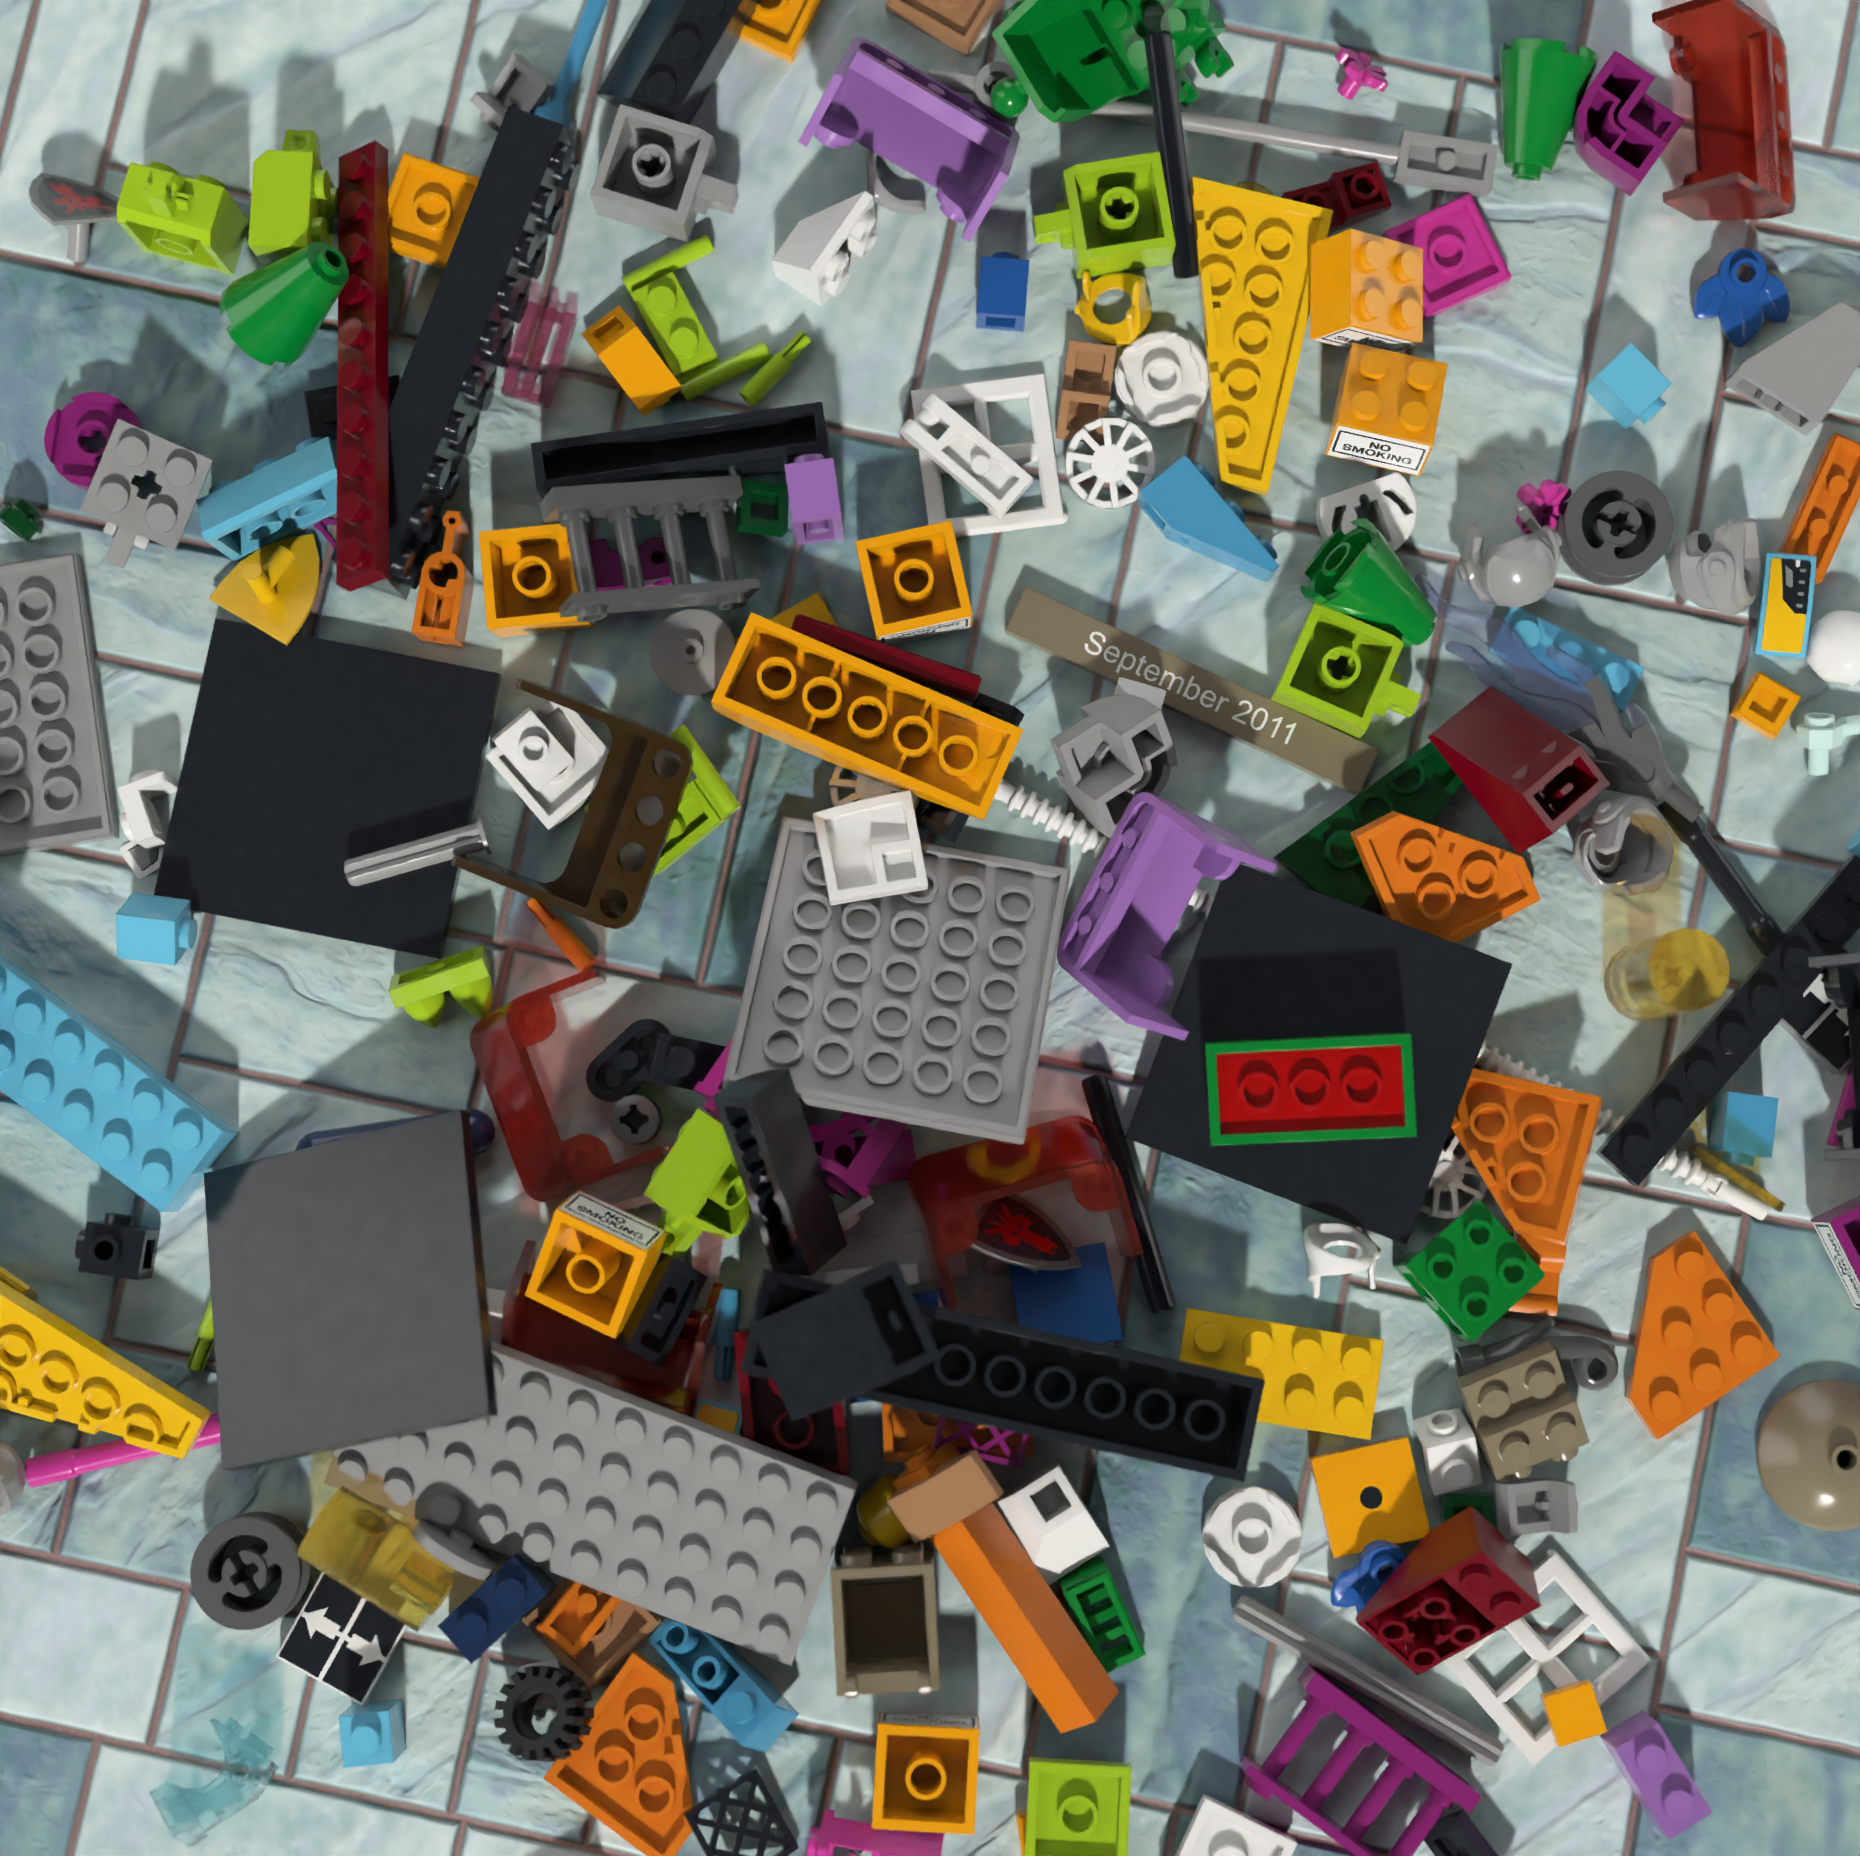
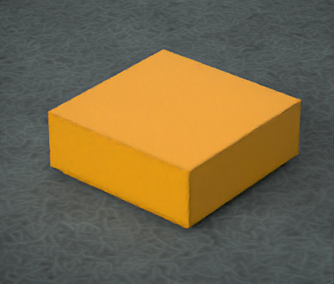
M1758 671L1751 678L1730 715L1772 740L1778 736L1801 696Z
M1588 1679L1539 1694L1557 1746L1562 1747L1607 1732L1592 1683Z

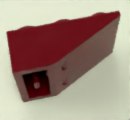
M1491 686L1428 736L1518 854L1553 835L1610 785L1609 781L1579 743Z
M1470 1506L1431 1529L1358 1613L1356 1623L1418 1676L1541 1607L1531 1560Z

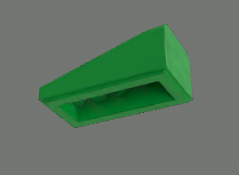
M1096 1556L1057 1580L1084 1640L1107 1673L1146 1655L1117 1587L1101 1556ZM1109 1597L1111 1602L1084 1614L1082 1609ZM1118 1616V1622L1095 1633L1092 1632L1091 1628ZM1126 1634L1127 1641L1101 1652L1099 1646Z

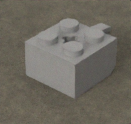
M620 104L590 195L596 212L600 216L688 242L698 213L706 214L707 208H712L733 214L739 193L736 185L717 179L719 173L713 169L717 150L712 135L701 128Z
M117 419L80 508L83 512L107 521L103 533L114 538L104 561L124 569L133 547L136 546L146 550L150 540L176 550L211 469L213 460ZM149 471L157 474L155 482L162 486L159 495L150 493L147 499H142L139 497L140 488L134 485V480L136 476L145 477Z

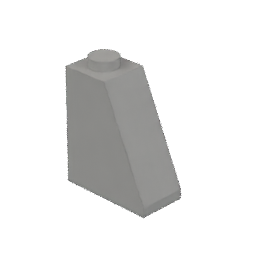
M1842 301L1744 361L1728 377L1724 385L1806 436L1822 422L1860 363V307L1847 305Z

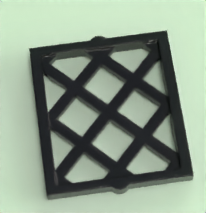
M755 1767L724 1787H718L715 1793L683 1813L706 1856H748L739 1854L744 1835L760 1839L756 1856L764 1855L767 1841L783 1844L782 1850L773 1856H788L799 1849ZM744 1782L750 1783L745 1801L729 1797L732 1790ZM757 1787L768 1806L753 1803ZM715 1801L720 1802L715 1821L699 1817L700 1811ZM727 1804L743 1808L739 1826L722 1823ZM750 1810L767 1813L762 1832L746 1828ZM773 1817L784 1837L769 1834ZM698 1825L713 1828L709 1845ZM720 1830L737 1833L732 1852L716 1848Z

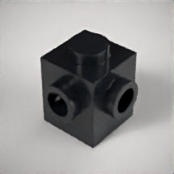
M105 1213L104 1221H88L86 1229L81 1230L76 1241L75 1256L77 1259H80L78 1271L132 1280L152 1278L160 1229L135 1226V1216L117 1213Z

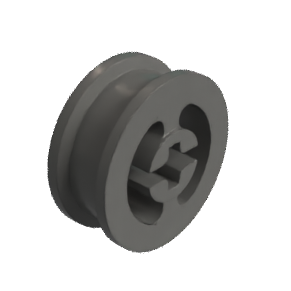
M1609 471L1598 474L1585 481L1568 500L1565 511L1559 516L1556 531L1560 534L1562 540L1559 552L1567 566L1575 574L1588 582L1603 586H1617L1632 582L1645 574L1662 557L1670 543L1673 532V516L1670 505L1662 491L1653 482L1641 475L1627 471ZM1611 500L1612 502L1603 507L1592 522L1594 524L1588 530L1587 541L1582 529V516L1585 507L1595 501ZM1642 519L1645 525L1646 539L1641 553L1630 558H1617L1615 555L1625 550L1636 538L1637 535L1634 533L1641 527ZM1610 521H1615L1619 524L1617 527L1619 535L1617 537L1610 534Z
M260 1511L244 1513L217 1525L200 1541L194 1552L190 1567L192 1591L200 1608L218 1624L236 1630L261 1628L290 1612L301 1601L311 1580L312 1557L303 1534L293 1523L284 1517ZM251 1535L264 1540L268 1544V1546L255 1544L238 1552V1554L228 1558L222 1568L224 1552L235 1537ZM255 1563L259 1571L249 1578L245 1573V1569L250 1564ZM282 1569L280 1588L269 1603L253 1605L236 1597L251 1596L274 1583Z

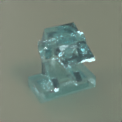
M232 1717L228 1719L225 1725L215 1718L210 1720L225 1751L224 1765L214 1780L198 1789H185L166 1781L149 1792L172 1836L190 1848L208 1837L207 1832L260 1798L279 1768L268 1758L274 1749L252 1732H249L244 1740L238 1735L244 1727ZM249 1767L246 1776L238 1779L240 1771Z

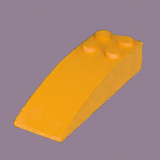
M752 612L711 700L714 713L847 770L902 791L911 790L912 795L984 820L1023 732V729Z

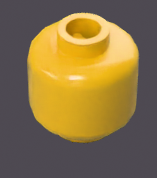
M888 1473L883 1475L857 1500L856 1512L860 1520L857 1524L858 1530L863 1538L873 1546L882 1544L887 1548L897 1549L899 1546H904L911 1539V1536L887 1502L897 1491L892 1482L899 1474Z

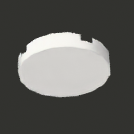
M1167 330L1147 332L1128 344L1118 360L1113 378L1116 398L1125 413L1138 423L1157 429L1175 427L1191 419L1204 404L1209 388L1207 360L1199 346L1190 339L1187 341L1185 338L1177 336V333Z
M1254 1485L1233 1488L1218 1497L1206 1513L1201 1532L1204 1553L1214 1570L1231 1584L1249 1588L1268 1587L1285 1578L1297 1563L1302 1542L1301 1524L1291 1505L1274 1491Z

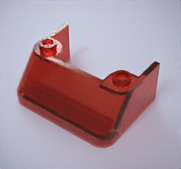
M1691 0L1652 13V23L1673 37L1674 46L1670 48L1669 52L1673 72L1676 75H1681L1687 83L1692 85L1697 171L1687 173L1684 176L1683 185H1680L1677 189L1662 193L1663 202L1694 221L1772 219L1793 213L1796 205L1788 67L1786 47L1780 31L1741 0Z
M594 968L517 997L480 1019L470 1033L471 1050L522 1186L532 1199L539 1202H554L568 1197L578 1189L583 1191L665 1159L670 1152L668 1146H659L614 1164L606 1144L594 1135L580 1134L563 1141L560 1139L527 1048L547 1040L553 1034L557 1026V1012L553 1003L606 983L603 973Z
M1079 1115L1067 1116L1028 1127L1024 1145L988 1138L921 1157L912 1164L907 1176V1185L941 1307L950 1309L959 1306L945 1256L962 1252L974 1243L978 1234V1221L974 1206L1067 1179L1070 1181L1073 1195L1080 1206L1092 1212L1108 1211L1120 1256L1143 1254L1123 1179L1098 1129L1091 1120Z
M527 1239L504 1297L501 1344L695 1419L716 1334L723 1284L713 1282L704 1313L696 1310L691 1311L662 1368L617 1345L616 1343L621 1333L614 1339L525 1296L535 1267L536 1241Z

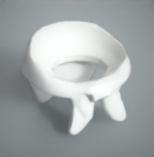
M1312 1222L1304 1229L1303 1239L1306 1250L1307 1279L1312 1284V1296L1314 1298H1318L1320 1294L1321 1276L1350 1274L1366 1270L1368 1271L1370 1289H1376L1374 1273L1376 1271V1259L1380 1256V1248L1371 1238L1359 1230L1341 1223ZM1336 1245H1348L1357 1248L1362 1254L1359 1258H1346L1332 1254L1325 1249Z

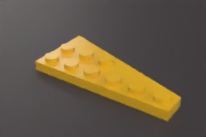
M1192 176L1190 187L1218 484L1266 495L1271 482L1310 313L1311 244L1327 238L1333 210Z
M0 1280V1408L52 1423L56 1419L78 1424V1430L94 1435L99 1431H104L123 1437L126 1444L183 1459L192 1451L212 1413L211 1411Z

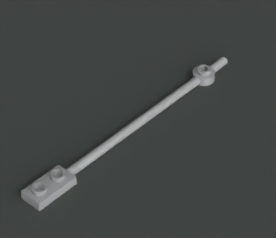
M1003 62L989 63L982 67L977 75L931 67L928 68L927 75L956 92L974 95L977 105L996 116L1000 115L992 107L990 90L1003 78L1017 77L1012 67ZM1029 97L1028 104L1034 105ZM1119 99L1090 113L1096 116L1155 125L1152 104ZM1181 109L1183 130L1395 165L1394 183L1460 194L1471 193L1472 196L1487 198L1491 192L1498 145L1403 130L1399 146Z

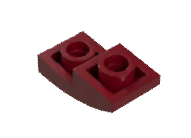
M1377 161L1335 172L1328 181L1287 191L1281 196V198L1333 210L1328 234L1374 217L1392 207Z

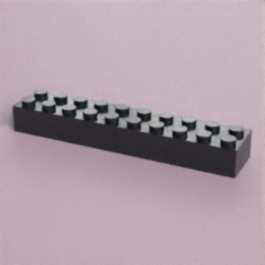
M512 106L507 108L389 409V578L367 585L369 587L407 600L410 589L415 590L419 586L421 571L424 562H422L428 544L433 545L437 541L442 528V517H439L445 500H451L454 497L459 485L460 474L456 471L462 456H468L474 447L477 437V429L474 428L479 412L480 410L485 412L492 401L494 384L491 382L497 366L503 367L508 360L512 344L511 340L508 339L514 323H520L527 311L529 297L525 294L531 279H538L543 270L546 258L543 248L548 235L554 236L559 229L563 215V209L560 207L566 191L571 192L574 189L578 180L580 165L577 163L573 146L570 144L565 127L562 124ZM335 546V549H334L333 554H332V556H331V560H332L335 564H336V546Z
M762 1268L750 1324L836 1284ZM916 1302L940 1355V1359L891 1382L854 1396L874 1402L1244 1482L1265 1380L1246 1374ZM749 1325L740 1371L741 1373L773 1379Z

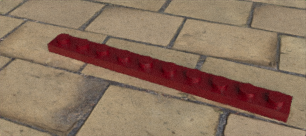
M376 140L339 157L338 250L346 260L349 278L338 296L336 585L349 592L389 578L388 149Z

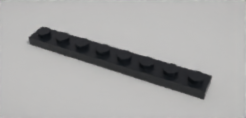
M1857 855L1851 856L1846 860L1595 1152L1631 1185L1638 1186L1824 970V968H1809L1808 957L1837 955L1860 928V858Z

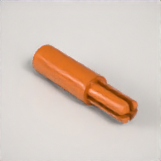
M532 897L527 901L526 907L545 927L544 931L580 973L585 972L597 961L595 955L563 918L558 917L545 902Z

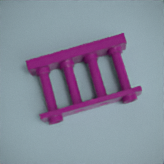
M1311 1664L1306 1666L1297 1679L1304 1690L1307 1691L1303 1697L1306 1703L1264 1763L1260 1765L1246 1754L1239 1761L1244 1773L1248 1775L1244 1783L1255 1793L1267 1801L1270 1800L1272 1795L1276 1796L1354 1856H1381L1362 1842L1361 1839L1405 1777L1410 1779L1415 1772L1430 1783L1426 1790L1430 1795L1387 1856H1413L1446 1808L1452 1810L1457 1803L1471 1813L1482 1797L1471 1783ZM1334 1711L1348 1722L1344 1728L1347 1734L1307 1791L1301 1796L1278 1778L1321 1717L1324 1715L1328 1718L1331 1712ZM1375 1742L1389 1752L1385 1759L1389 1764L1348 1822L1342 1827L1322 1812L1320 1807L1364 1746L1369 1748Z

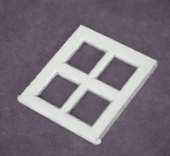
M1044 374L911 391L914 420L923 411L921 405L930 394L936 395L950 407L974 404L977 430L989 441H991L986 403L1028 397L1034 441L997 447L1016 464L1037 462L1043 505L1040 507L1009 510L1002 518L998 517L988 508V513L946 519L941 474H947V472L918 449L928 525L951 520L955 538L1058 525L1064 524L1068 520V515L1063 513ZM933 427L930 430L929 434H931L936 439L935 429Z
M1548 1550L1546 1558L1533 1569L1538 1593L1555 1580L1583 1612L1548 1644L1540 1638L1523 1617L1505 1626L1504 1628L1531 1657V1660L1496 1691L1467 1659L1495 1633L1443 1661L1446 1667L1533 1766L1557 1746L1549 1722L1533 1735L1506 1702L1541 1670L1557 1688L1579 1682L1557 1656L1587 1628L1594 1624L1621 1655L1617 1661L1592 1682L1599 1707L1643 1667L1647 1668L1651 1665V1658L1556 1550Z

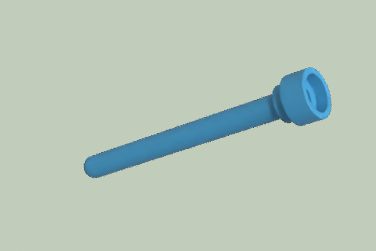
M587 0L555 83L556 87L550 99L543 101L542 106L536 107L534 115L564 125L567 134L571 127L570 111L567 107L608 0Z

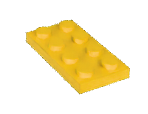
M1185 1309L1178 1360L1246 1374L1265 1380L1257 1422L1370 1440L1384 1340L1199 1309Z

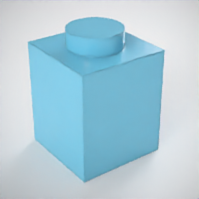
M1630 343L1595 376L1585 390L1626 430L1637 419L1645 425L1666 405L1661 396L1672 383Z
M132 893L116 913L117 958L176 965L186 950L193 948L195 944L197 921L191 919V900Z
M402 1698L366 1702L363 1706L358 1703L351 1704L338 1716L343 1768L394 1763L406 1750Z

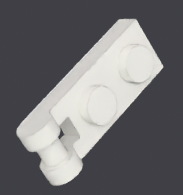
M930 394L921 405L923 411L914 421L908 419L899 429V432L911 445L924 452L998 517L1002 518L1033 483V477L943 400L934 394ZM937 423L947 428L938 440L929 434L930 430Z

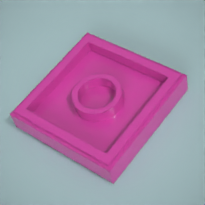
M1471 193L1384 231L1382 234L1384 238L1423 248V321L1502 286L1512 278Z

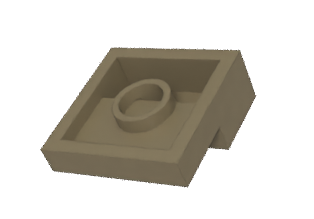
M1548 1341L1456 1378L1483 1462L1496 1480L1502 1478L1508 1481L1522 1480L1531 1474L1533 1465L1548 1459L1554 1462L1569 1461L1578 1454V1447L1590 1443L1577 1402L1568 1391L1556 1351Z

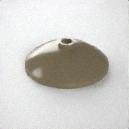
M1833 1379L1815 1380L1798 1385L1783 1394L1770 1407L1760 1425L1755 1453L1761 1482L1777 1507L1792 1519L1804 1525L1824 1531H1847L1859 1528L1860 1386ZM1842 1450H1847L1850 1455V1461L1847 1466L1840 1468L1837 1464V1455Z

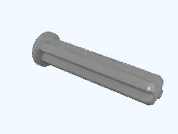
M478 816L477 823L348 859L344 862V872L350 885L360 886L451 860L454 855H468L482 850H486L489 855L494 853V848L487 823L483 816Z

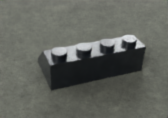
M651 0L598 90V97L618 108L622 104L690 125L740 39L742 29L745 25H748L756 11L757 4H760L762 0Z

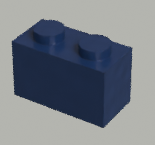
M516 1553L445 1618L438 1627L472 1664L546 1596L556 1584L542 1568L525 1562Z

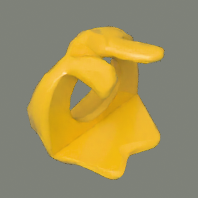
M1088 271L1083 272L1082 288L1084 293L1077 301L1075 314H1078L1083 320L1084 328L1091 338L1102 344L1126 346L1147 332L1152 320V305L1146 290V278L1132 273H1110L1101 275L1091 283L1090 273ZM1110 289L1125 291L1131 299V307L1127 311L1126 318L1117 324L1108 325L1100 322L1094 314V304L1097 298L1103 292Z

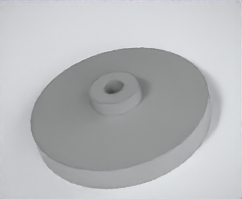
M686 609L672 614L659 625L651 641L650 661L655 675L667 688L683 696L701 697L716 691L737 643L731 629L721 618L709 611Z
M420 1519L412 1531L414 1539L427 1552L465 1575L479 1580H488L497 1568L494 1559L484 1549L474 1543L471 1537L456 1528H453L451 1532H447L424 1519Z

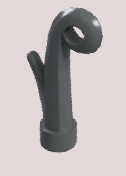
M1546 1316L1527 1330L1496 1343L1485 1346L1472 1344L1454 1348V1361L1458 1378L1547 1341L1555 1349L1559 1361L1576 1358L1574 1367L1576 1380L1581 1387L1588 1390L1598 1391L1607 1388L1615 1380L1619 1364L1616 1354L1608 1344L1596 1338L1585 1336L1540 1338L1554 1326L1555 1321L1551 1316ZM1595 1358L1601 1361L1600 1371L1597 1374L1589 1375L1588 1366Z

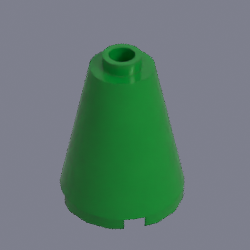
M1539 38L1512 39L1511 47L1506 42L1501 43L1499 56L1503 161L1505 167L1513 169L1512 177L1538 181L1541 179V173L1552 172L1573 123V116L1596 69L1598 55L1595 51L1580 46L1578 55H1575L1564 49L1566 42Z
M314 242L233 281L222 292L219 303L220 313L222 314L226 310L231 323L226 329L231 339L244 353L261 364L271 366L274 362L285 363L283 367L291 366L303 356L348 281L349 270L346 260L335 247L323 242Z
M1356 519L1351 521V523L1357 528L1346 535L1337 530L1317 550L1307 565L1304 574L1310 578L1308 588L1301 585L1300 591L1303 596L1312 604L1316 602L1317 605L1341 612L1396 636L1404 643L1403 647H1410L1414 644L1420 645L1425 642L1435 629L1436 611L1379 529L1368 519Z

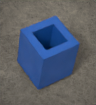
M996 252L991 257L981 256L976 328L1024 332L1029 260L1020 259L1017 254L1010 252Z

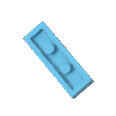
M1519 607L1508 608L1488 650L1592 702L1593 699L1584 685L1599 673L1609 687L1620 714L1625 711L1645 669Z

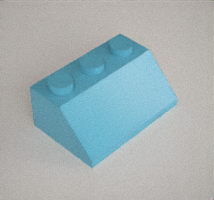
M329 436L323 439L321 437H313L301 442L296 446V452L280 460L278 458H271L256 464L252 468L253 473L237 481L228 479L213 485L208 490V495L197 500L200 528L204 540L236 562L253 554L262 547L278 542L337 513V444Z

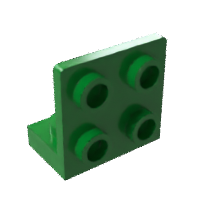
M1475 1201L1419 1252L1406 1253L1393 1265L1459 1341L1474 1342L1544 1278V1272L1480 1201Z

